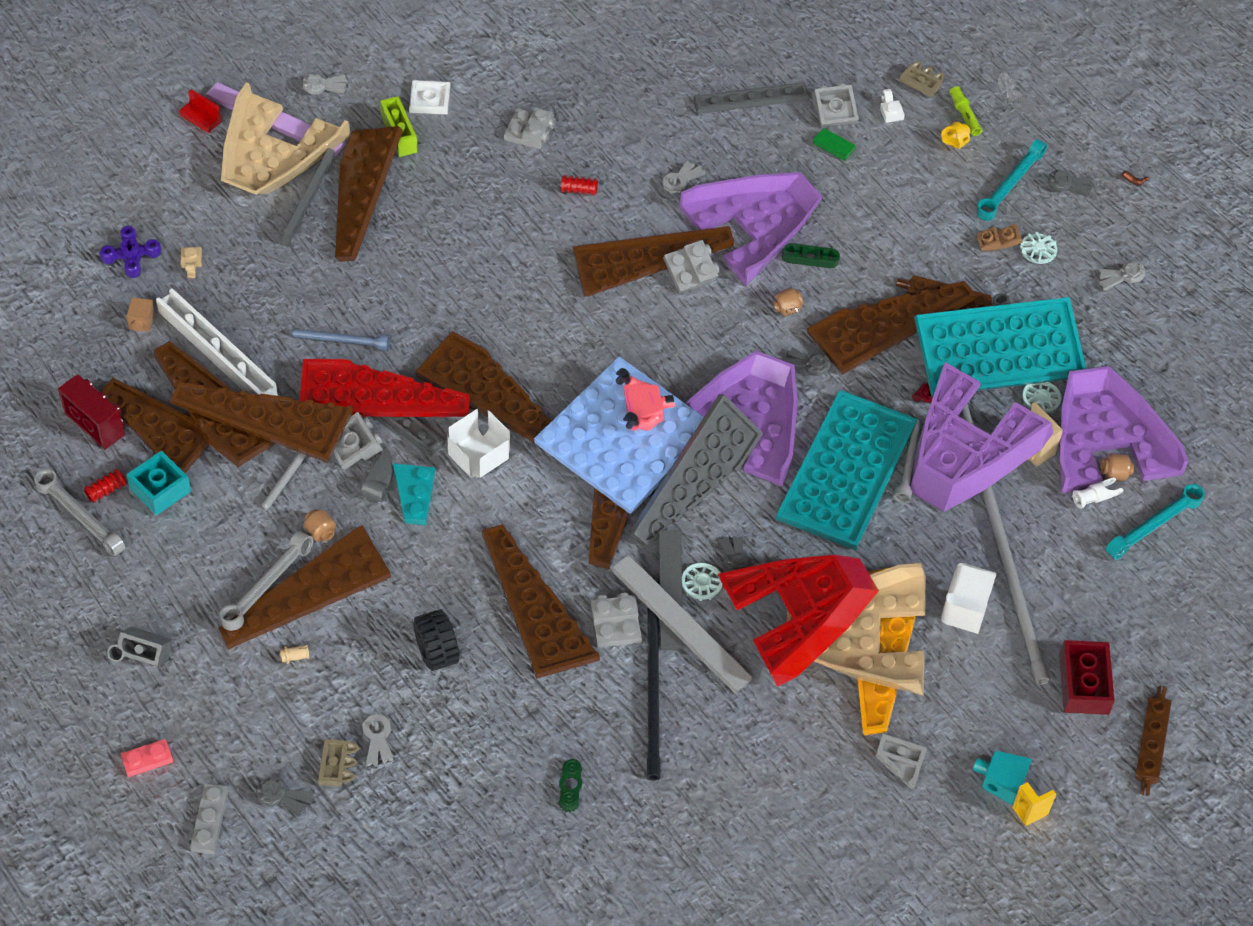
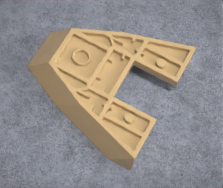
M246 82L236 96L223 149L221 181L253 194H270L310 169L324 157L328 148L334 150L351 135L349 123L344 120L342 125L338 127L316 118L297 146L267 135V133L283 111V107L281 104L252 94L250 84Z
M922 563L900 564L870 575L879 590L852 625L813 662L855 679L924 696L923 651L880 653L881 618L925 616L926 576ZM787 610V622H788V621L792 620V617H791V615L789 614V612H788V610Z

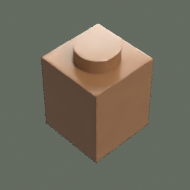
M132 297L126 316L129 330L150 331L155 315L153 300Z

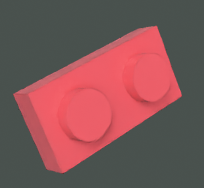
M166 739L120 753L128 777L173 763Z

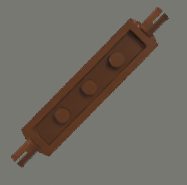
M913 275L909 281L897 278L895 286L907 289V294L910 293L911 296L919 294L922 290L940 289V286L948 284ZM974 291L976 299L959 309L989 307L993 304L992 295Z
M1161 686L1157 687L1156 697H1148L1135 778L1142 782L1141 795H1144L1146 788V796L1150 795L1151 784L1159 783L1172 703V700L1165 699L1167 691L1165 686H1163L1162 693Z

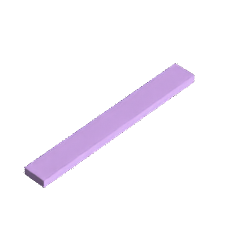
M217 82L206 93L207 99L233 110L236 96L239 92ZM281 112L271 128L297 141H301L311 125ZM345 141L334 149V158L346 146Z

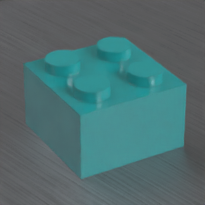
M162 450L126 474L130 490L156 516L191 492L188 476Z

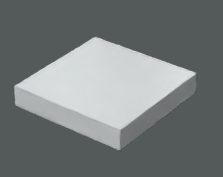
M412 80L409 113L448 114L450 82Z

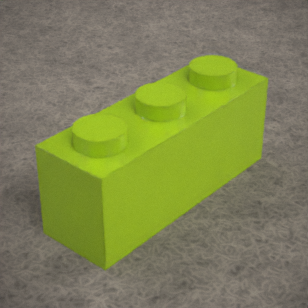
M399 96L381 100V118L385 127L399 126L403 130L396 148L398 156L402 157L417 153V136Z

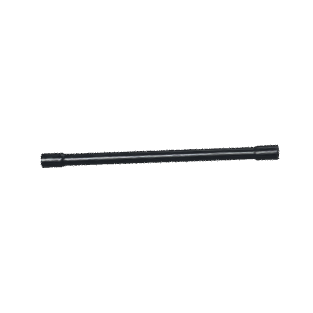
M652 577L660 585L659 578ZM647 606V779L656 781L661 778V759L659 757V617Z

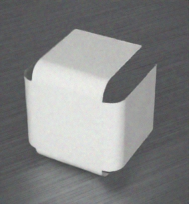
M478 409L449 427L448 455L471 478L475 476L481 478L509 459L510 431L489 410V429L484 436L481 435L478 429Z
M966 563L958 564L946 596L941 620L947 625L978 634L996 573Z

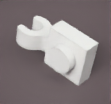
M891 89L883 90L884 96H881L883 103L880 105V110L885 123L904 120L905 114L899 101H893Z

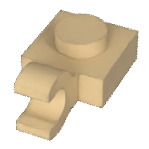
M202 247L181 248V268H186L187 278H196V267H202Z

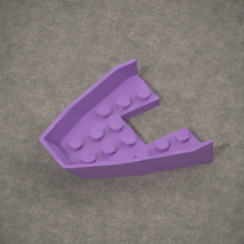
M801 172L761 174L696 185L681 192L679 209L697 230L715 228L732 219L737 221L753 241L725 254L724 261L743 284L747 286L782 252V249L793 239L823 197Z
M754 351L718 374L685 404L704 417L717 396L724 394L763 432V435L745 463L743 471L783 487L794 449L798 404L795 366L759 351Z
M946 362L944 363L916 447L910 488L913 494L943 512L989 488L1039 452L1053 434L1050 421L1016 402L991 435L960 418L958 415L981 385L978 380Z
M1110 366L1069 371L1061 411V429L1063 430L1060 442L1061 493L1084 490L1089 485L1103 481L1093 452L1130 447L1142 481L1184 474L1189 460L1182 443L1146 400Z

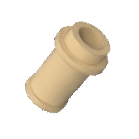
M307 644L290 648L284 646V649H280L282 663L286 662L289 664V661L309 659Z

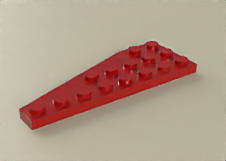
M303 359L300 401L313 400L314 403H334L335 406L348 407L349 405L354 409L351 416L359 412L362 417H466L469 415V394L445 388V390L433 387L431 383L424 382V384L414 381L413 378L385 370L382 372L374 370L365 364H362V366L353 364L351 360Z

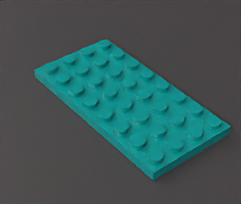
M1070 297L922 314L914 317L931 397L934 396L945 362L978 380L981 386L977 391L1068 380L1069 371L1086 369Z
M839 390L776 514V520L856 551L918 419Z

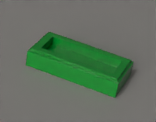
M825 128L813 139L814 145L844 161L856 148L855 144Z

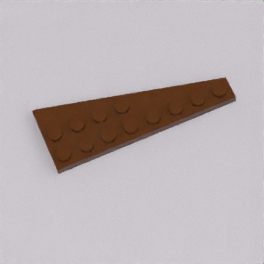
M730 226L573 246V254L584 297L591 296L666 270L668 268L663 259L664 255L681 250L684 246L703 240L704 244L710 246L712 253L732 247L734 239Z
M179 382L170 399L173 405L328 463L354 411L353 407L349 405L348 407L335 406L334 403L321 404L314 403L313 400L299 401L292 400L291 397L262 393L255 395L248 394L247 391L234 392L227 391L226 388L212 389L205 388L204 385Z
M594 488L589 564L610 570L630 514L596 488Z
M504 525L483 529V539L536 679L600 661L599 652H596L591 646L590 640L587 636L583 635L578 628V624L574 619H571L565 611L563 604L548 584L546 585L541 579L537 569L535 570L532 567L528 557L521 552L516 545V541Z

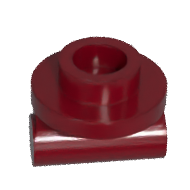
M925 382L912 395L914 401L932 402L933 397H931L928 382Z

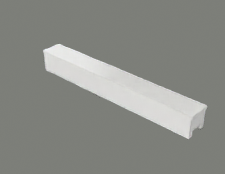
M170 289V294L164 298L158 297L156 299L158 312L243 391H247L248 394L260 395L262 393L278 396L276 383L174 289Z

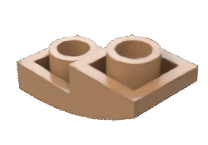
M1017 224L998 231L996 227H992L977 233L982 251L998 250L1023 243Z

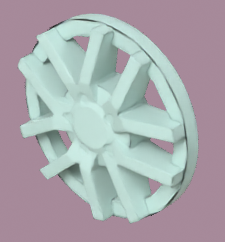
M1035 232V234L1029 233L1022 240L1023 243L1020 244V251L1023 257L1037 264L1051 262L1056 257L1058 251L1056 241L1051 239L1050 235L1046 236Z
M1050 382L1026 385L1022 394L1024 406H1027L1029 410L1031 408L1030 403L1036 402L1046 413H1054L1062 400L1059 389ZM1042 385L1048 386L1047 390L1042 389Z
M707 563L693 564L685 569L682 574V589H684L687 596L699 599V601L711 600L722 588L719 576L718 578L712 577L714 573L718 576L720 571ZM701 567L703 568L701 572H699L697 569H695V568H701ZM707 568L711 570L709 574L705 573ZM705 590L707 595H702V591Z

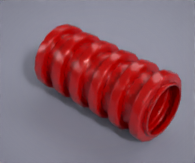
M563 175L561 180V190L563 193L565 191L571 193L572 191L574 194L580 192L582 195L583 193H586V195L591 193L593 196L597 194V178L591 180L590 177L585 179V177L579 178L576 176L573 178L571 175L569 177Z
M115 469L113 473L109 472L108 476H102L101 480L97 479L96 483L92 482L90 486L86 485L84 492L90 502L96 503L97 499L101 500L103 496H108L109 492H114V489L118 490L120 486L124 487L126 479L120 470Z

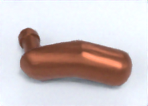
M1126 170L1121 174L1124 179L1137 186H1142V183L1149 180L1148 176L1140 180Z

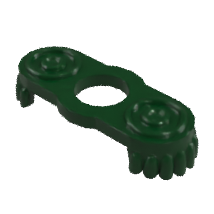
M576 759L565 761L562 766V776L559 780L561 791L558 804L562 811L565 810V812L569 813L578 809L579 791L582 788L581 772L583 769L580 762ZM568 778H573L578 784L575 788L569 789L565 787L564 781Z

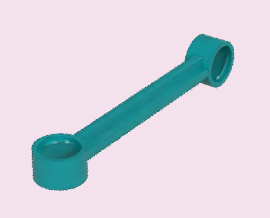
M1035 139L1028 153L990 198H984L979 201L976 213L981 220L990 221L996 217L998 205L1036 160L1039 161L1043 157L1048 147L1047 143ZM983 207H988V208L992 209L993 211H991V212H986V211L982 210L981 208H983Z
M1197 484L1186 485L1181 497L1123 537L1121 535L1115 537L1107 545L1105 551L1114 560L1120 559L1131 546L1187 507L1192 509L1198 508L1205 496L1203 488ZM1186 493H1193L1199 499H1192Z

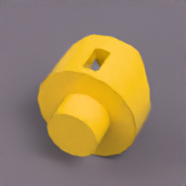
M956 121L951 123L941 131L943 143L961 149L970 141V128L964 123L961 124Z

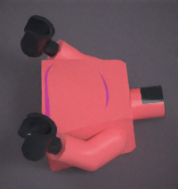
M620 368L616 372V375H618L615 379L616 383L621 385L625 382L624 396L627 414L623 420L628 421L626 424L627 429H631V431L637 429L650 431L664 420L663 409L675 407L673 395L660 396L658 385H652L629 376V372L625 368Z

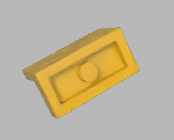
M1027 782L1019 787L1012 808L1023 824L1027 826L1049 814L1056 792L1051 790L1038 797Z

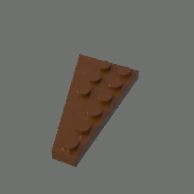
M112 378L101 390L110 403L118 405L121 410V418L155 454L162 450L184 473L189 470L209 446L192 417L115 378Z

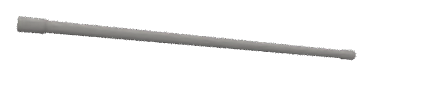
M966 404L960 412V418L973 424L968 404ZM990 486L982 491L1031 660L1035 682L1038 685H1043L1049 682V677L1039 651L993 489Z

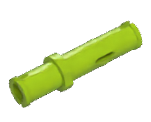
M959 86L953 87L949 94L955 102L956 110L962 115L964 122L970 128L972 136L981 134L983 129L980 127L969 106L968 98H965Z

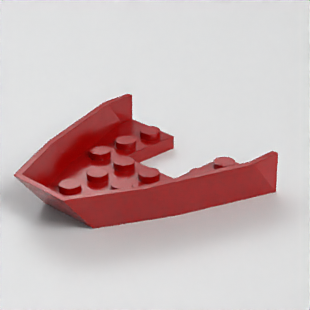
M840 555L784 559L718 574L724 589L737 611L777 590L791 615L792 620L753 639L777 687L798 677L852 625L879 591L860 558Z

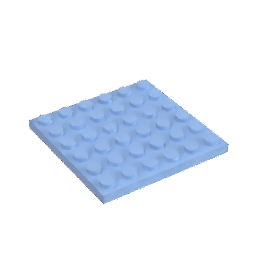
M618 357L534 438L535 444L631 514L661 484L704 417L673 395L675 407L663 409L664 420L650 431L641 429L631 431V429H627L626 424L628 421L623 420L628 413L624 396L625 382L618 385L615 380L618 377L616 372L620 368H625L629 372V376L640 381L658 385L660 396L673 394L624 359Z

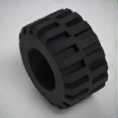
M439 609L414 617V633L426 666L431 671H435L458 663V643L446 613Z

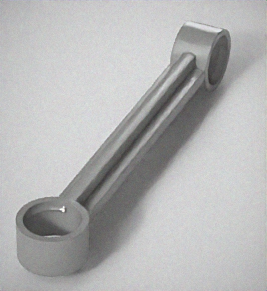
M42 469L36 473L34 481L37 490L43 494H51L102 542V545L112 557H116L126 549L125 544L115 532L110 533L58 484L57 476L53 470ZM44 479H53L49 484H40Z
M301 531L296 532L290 540L289 548L235 605H227L221 609L219 616L224 629L233 631L242 627L244 624L243 615L299 555L306 556L313 546L312 536ZM230 615H238L234 620H225Z

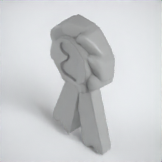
M308 74V76L303 78L302 87L309 94L318 95L325 90L344 94L348 80L345 79L346 75L324 79L319 74Z
M686 161L678 173H668L664 176V189L671 194L681 193L686 189L687 181L705 175L706 171L701 166L694 168L695 164H690Z
M1136 261L1125 263L1120 270L1100 269L1101 281L1099 286L1103 287V291H1106L1123 281L1128 283L1140 282L1145 277L1144 266Z
M381 714L369 716L362 725L365 738L371 740L366 766L374 765L377 767L378 753L381 755L383 764L387 761H393V755L385 740L391 733V725L389 719Z

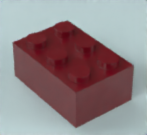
M77 374L58 387L64 414L104 450L125 436L120 408L117 404L110 403L102 391H97L87 378L83 379Z
M1064 640L1059 653L1064 713L1109 715L1115 702L1109 642Z

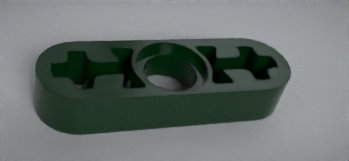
M788 243L782 249L781 257L787 263L835 268L839 264L840 253L833 248ZM807 253H812V254H814L816 257H815V258H808V257H806V254H807Z

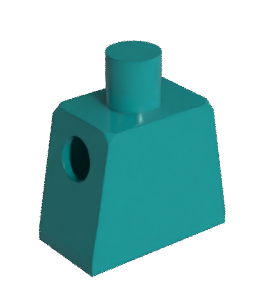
M995 751L991 762L977 758L973 771L985 775L982 784L984 790L1013 805L1019 787L1024 783L1032 759Z

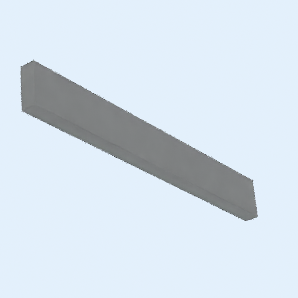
M629 555L612 568V572L735 694L751 682L753 677Z

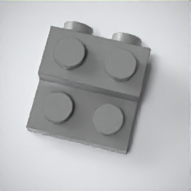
M841 83L834 87L819 86L814 89L812 98L815 113H818L820 127L858 123L859 118L852 84L846 85Z
M517 108L504 134V140L541 150L544 142L547 143L549 131L554 128L556 118H553V112L535 108L533 112Z
M703 240L686 245L683 249L666 254L663 257L679 294L714 282L718 277V264L712 262L710 258L712 254L711 248L708 244H704Z
M359 412L350 417L333 451V454L344 470L363 458L367 461L383 450L380 445L383 440L377 432L373 433L371 431V428L374 427L367 416L363 418Z
M620 593L615 598L600 595L591 600V615L597 648L642 642L635 595L630 596L628 593Z

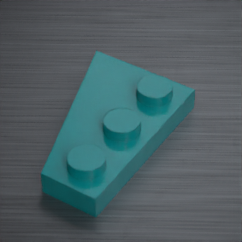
M393 463L404 522L406 524L427 525L436 474L435 467Z

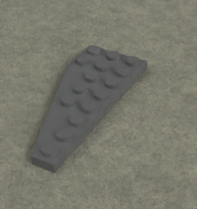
M724 394L717 396L629 533L642 545H650L659 537V530H665L670 524L677 522L682 518V514L687 510L693 509L712 493V489L719 483H724L732 472H737L763 435V432Z

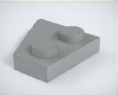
M882 734L875 757L908 787L914 789L927 748Z

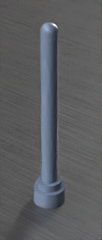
M298 329L291 331V335L295 338L375 346L379 351L388 352L390 346V335L384 334L373 338Z

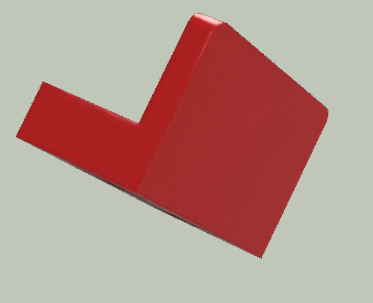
M190 89L188 91L190 102L179 110L180 116L210 133L222 122L220 108L217 104Z

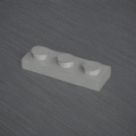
M204 784L190 845L191 852L215 854L229 792L228 786Z

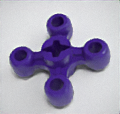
M124 226L120 230L122 240L120 248L114 249L109 245L103 246L100 249V258L104 264H113L116 259H123L126 275L130 278H137L141 274L139 263L141 256L147 255L150 258H157L161 254V245L155 239L148 240L145 245H139L136 241L137 233L135 228Z

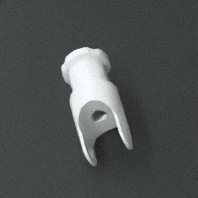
M1113 477L1089 485L1087 489L1075 490L1072 496L1075 505L1081 509L1086 504L1098 503L1118 496L1123 492V489L1108 490L1105 488L1116 481V478Z

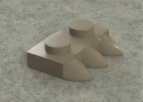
M921 61L910 64L901 74L900 82L933 97L942 86L943 72L932 76V67H926L921 70Z
M325 739L318 778L319 785L342 787L343 783L355 779L356 776L345 769L358 764L356 759L348 755L360 750V747L351 741Z

